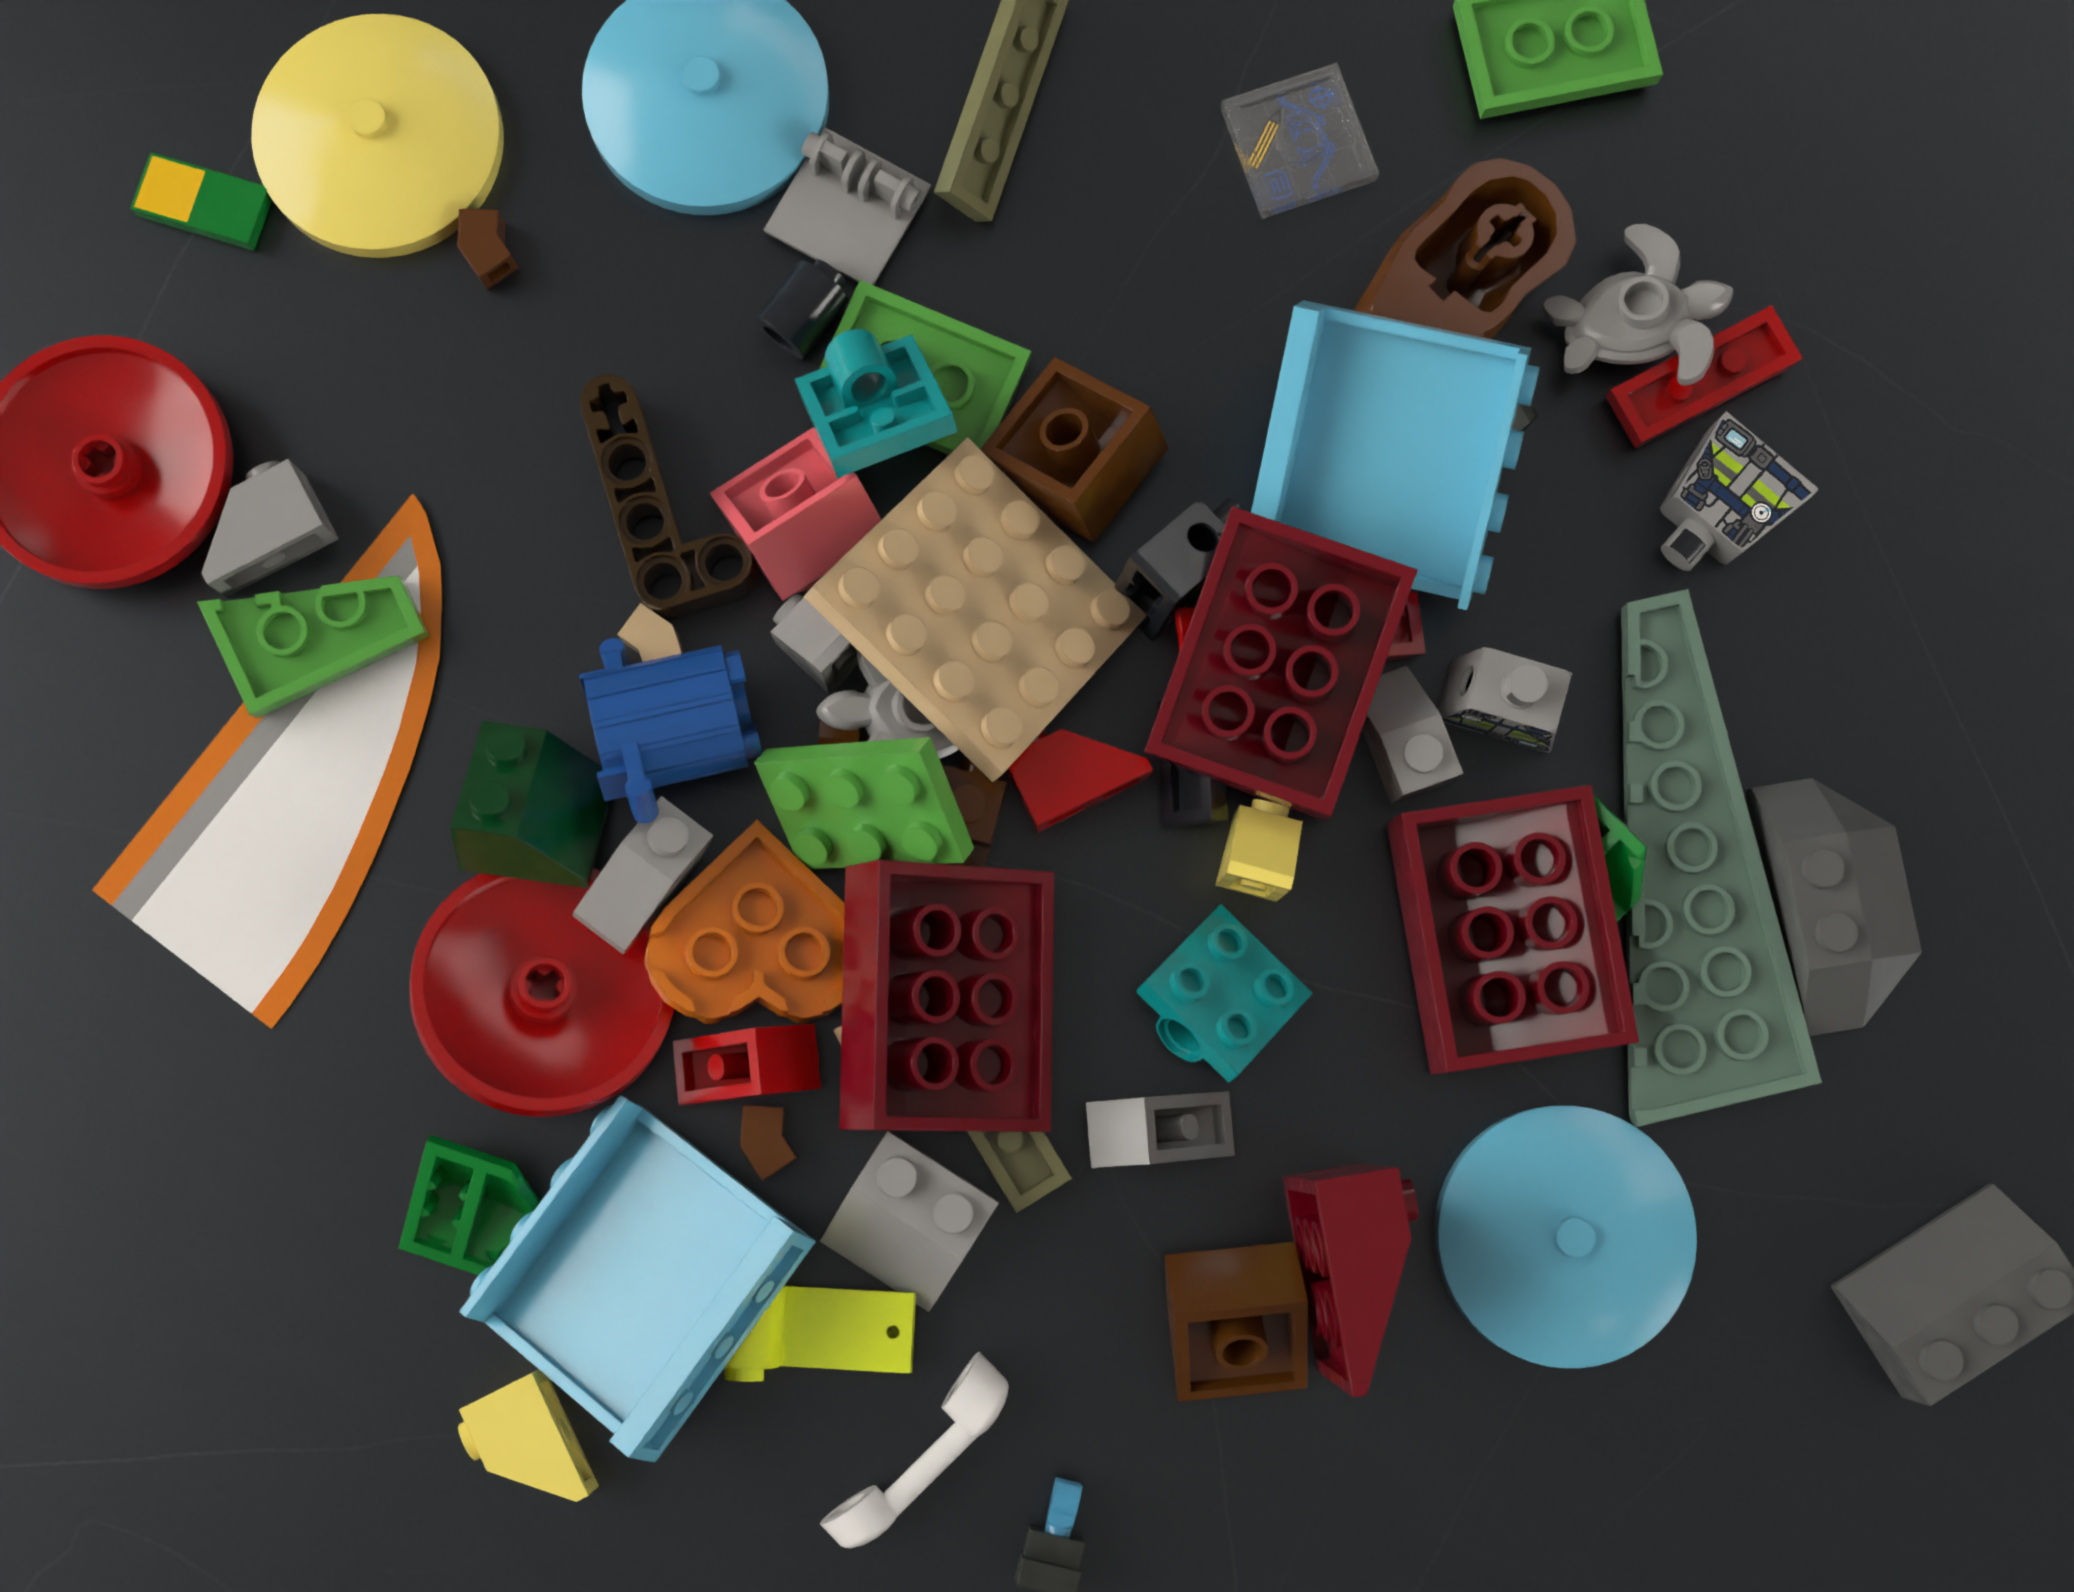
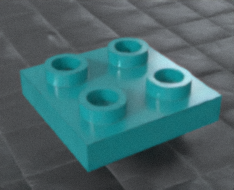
M853 329L845 331L829 343L825 352L827 367L795 379L800 397L837 478L957 432L953 413L913 334L880 346L875 335L867 330Z
M1222 904L1135 991L1161 1016L1156 1023V1029L1161 1041L1168 1050L1188 1062H1197L1204 1058L1228 1083L1244 1070L1313 994Z

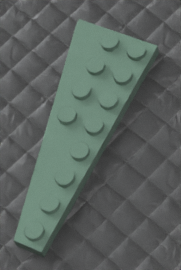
M1688 589L1628 602L1621 608L1624 824L1647 845L1641 899L1626 914L1627 979L1639 1038L1638 1043L1628 1044L1629 1117L1631 1124L1635 1127L1822 1083Z

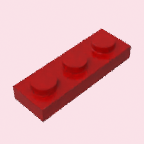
M1772 305L1712 336L1714 340V355L1710 367L1703 378L1694 384L1684 386L1678 383L1679 356L1677 354L1612 388L1605 395L1635 449L1790 369L1803 359Z

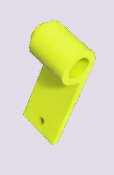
M784 1285L724 1367V1379L741 1382L764 1381V1369H774L781 1366L912 1373L916 1292Z

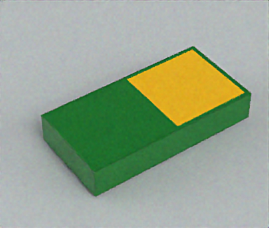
M150 152L130 209L137 217L255 251L272 199L264 185Z

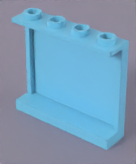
M1301 301L1293 308L1251 513L1418 569L1411 589L1458 599L1457 608L1467 610L1473 592L1485 595L1494 557L1482 554L1488 530L1500 533L1509 495L1498 493L1497 491L1503 468L1515 470L1523 441L1524 431L1512 428L1518 404L1531 406L1540 370V367L1528 365L1532 348L1320 303Z
M620 1095L614 1104L604 1108L594 1119L590 1128L591 1135L576 1155L565 1161L556 1170L550 1182V1190L536 1209L522 1217L515 1225L510 1236V1244L494 1265L487 1267L478 1275L471 1286V1296L459 1312L466 1318L486 1323L614 1433L610 1442L628 1458L655 1463L816 1241L647 1108Z

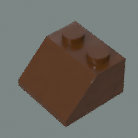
M1054 357L980 450L1050 519L1094 543L1169 447L1150 406Z
M1295 1241L1165 1255L1166 1297L1178 1402L1307 1389L1308 1299Z

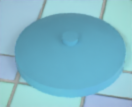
M626 0L612 13L596 35L583 73L582 99L585 118L596 148L606 165L635 194L662 208L685 214H729L756 206L781 192L793 181L806 159V156L801 154V150L807 136L811 132H815L818 135L821 134L824 127H826L829 113V84L822 51L809 25L786 0Z
M1544 1106L1517 1112L1499 1120L1476 1136L1461 1152L1448 1172L1439 1194L1434 1220V1246L1440 1274L1448 1294L1464 1318L1483 1337L1504 1351L1532 1363L1556 1368H1586L1613 1362L1631 1354L1654 1338L1670 1321L1679 1308L1692 1278L1696 1260L1697 1232L1694 1210L1685 1184L1674 1164L1650 1137L1623 1119L1603 1111L1580 1106Z

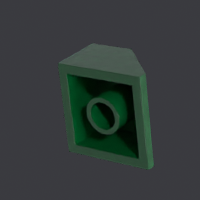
M482 721L450 826L459 870L588 888L611 801H604L597 778V772L603 771V768L548 730Z

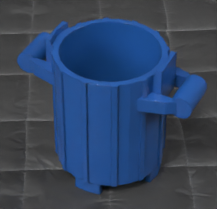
M609 638L599 646L604 669L579 674L588 703L594 736L603 771L597 772V778L604 801L627 797L633 817L639 823L652 822L659 814L653 788L749 767L747 759L759 757L762 754L756 724L752 723L743 684V682H746V677L739 650L723 653L722 646L718 645L630 665L623 641L617 638Z

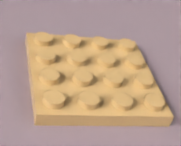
M968 437L821 577L804 596L830 624L992 782L1004 774L1147 616L1126 594L1123 596L1114 587L1115 583Z

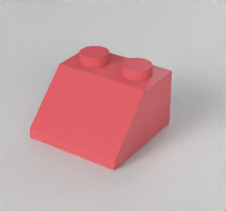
M814 427L709 493L735 534L745 542L762 575L782 601L795 593L810 589L821 576L825 575L882 520L854 472L839 478L836 477Z

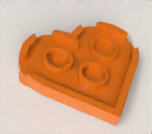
M756 820L663 909L652 925L644 958L650 982L666 1004L683 1015L696 1018L705 1024H715L724 1018L737 1016L757 1002L776 1015L787 1017L799 1024L809 1023L815 1018L828 1016L842 1006L845 903L763 824Z

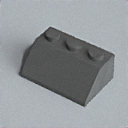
M1987 1184L1830 1285L1900 1396L1928 1406H1932L2074 1313V1268L2057 1242L1994 1184Z

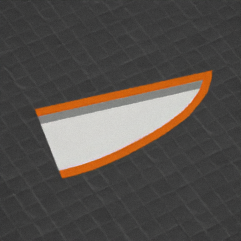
M413 493L340 583L400 576L405 581L430 637L259 718L249 715L243 702L92 889L93 892L271 1029L287 1011L319 965L365 880L410 771L429 709L440 660L442 619L441 564L427 514Z

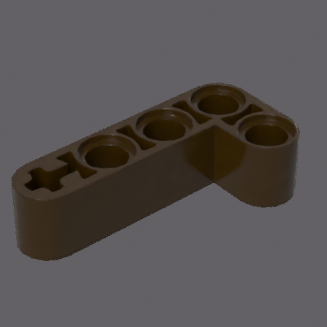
M613 374L599 375L590 380L583 388L580 397L581 412L633 586L643 604L663 619L669 621L682 619L738 602L749 596L756 586L758 570L754 558L743 540L732 534L721 533L684 543L647 417L632 385L623 377ZM619 402L618 413L626 433L616 435L607 418L608 404ZM633 457L646 461L644 471L639 477L626 481L616 478L617 468L622 461ZM651 515L664 519L662 530L654 538L641 540L634 537L633 531L640 519ZM732 555L739 557L743 561L741 572L731 580L720 581L711 576L714 563L723 556ZM664 574H675L682 578L680 590L675 596L663 600L651 596L652 585L658 577Z

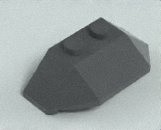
M1813 778L1747 789L1760 856L1809 1036L1862 1028L1868 1023L1922 953L1896 827Z

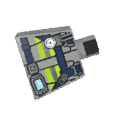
M1726 411L1703 434L1660 506L1662 514L1678 527L1661 546V552L1669 562L1683 571H1691L1706 552L1718 562L1727 565L1810 499L1818 491V488Z
M1482 647L1450 661L1437 710L1440 712L1444 723L1550 753L1572 673L1565 669L1500 650ZM1468 679H1471V683H1470V685H1469V688H1468V690H1467L1466 693H1465Z

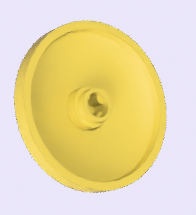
M365 14L351 16L329 23L306 35L294 44L272 68L258 95L253 113V157L260 179L271 199L286 218L306 236L327 248L358 257L390 258L424 250L448 238L458 230L459 209H479L494 185L502 161L504 146L502 116L496 96L478 62L457 40L444 31L428 23L400 15Z

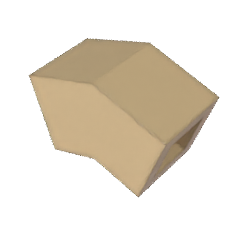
M642 603L639 604L617 634L623 643L640 654L642 662L684 653L679 635L674 626Z

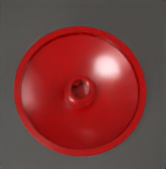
M113 335L78 337L59 342L33 354L16 366L0 382V545L22 564L47 578L75 587L90 589L127 587L155 578L174 568L195 551L209 535L223 511L231 487L233 475L232 439L223 411L214 395L185 364L173 355L154 345L128 337Z
M593 868L588 888L480 873L454 890L438 906L424 927L415 948L411 965L409 990L413 1022L418 1037L436 1068L459 1090L476 1101L497 1110L522 1116L551 1117L581 1112L595 1107L625 1090L643 1073L657 1054L668 1031L674 1008L666 1004L653 987L644 963L651 927L656 921V917L623 955L572 916L574 910L601 871Z

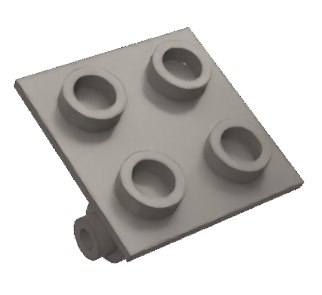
M824 127L820 135L811 132L807 136L801 150V154L806 156V159L763 230L765 233L807 256L828 263L839 273L857 283L859 280L874 285L932 186L926 181Z

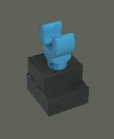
M1058 1477L1055 1478L1045 1529L1031 1525L1028 1526L1024 1548L1020 1553L1015 1575L1016 1585L1042 1592H1077L1081 1577L1080 1564L1085 1542L1083 1538L1072 1536L1071 1531L1083 1488L1081 1483Z

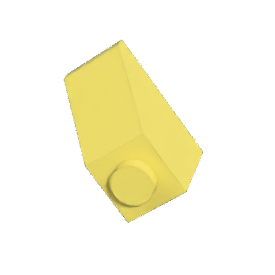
M1253 799L1251 807L1240 805L1233 815L1215 885L1277 902L1292 888L1303 821L1288 818L1290 809L1274 802Z
M539 1369L459 1409L464 1422L458 1425L461 1441L467 1453L474 1461L481 1458L486 1471L575 1502L589 1496L599 1487L550 1379Z

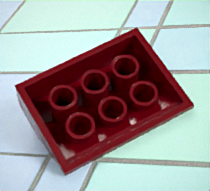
M1232 506L1145 752L1266 801L1283 805L1289 809L1327 822L1333 813L1418 569Z
M1592 785L1405 812L1386 823L1430 1075L1639 1042Z
M875 860L845 866L839 1129L1051 1132L1054 872Z
M1361 1163L1284 1175L1282 1177L1293 1240L1296 1244L1308 1299V1326L1316 1370L1351 1397L1367 1395L1411 1242L1409 1222L1418 1220V1205L1412 1181L1410 1178L1401 1180L1399 1167Z

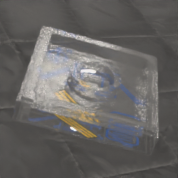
M1337 63L1222 100L1221 111L1262 219L1377 180L1379 171Z

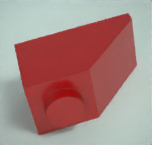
M1059 729L1049 735H1046L1043 730L1006 770V773L1035 832L1038 833L1149 779L1153 769L1146 757Z
M815 1024L757 1027L673 1041L678 1105L821 1089Z

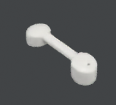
M980 1351L977 1352L953 1384L941 1407L955 1423L884 1493L876 1485L870 1486L836 1507L822 1519L820 1525L840 1546L849 1549L863 1546L878 1538L978 1436L986 1432L995 1422L1008 1396L1009 1385L1005 1377Z

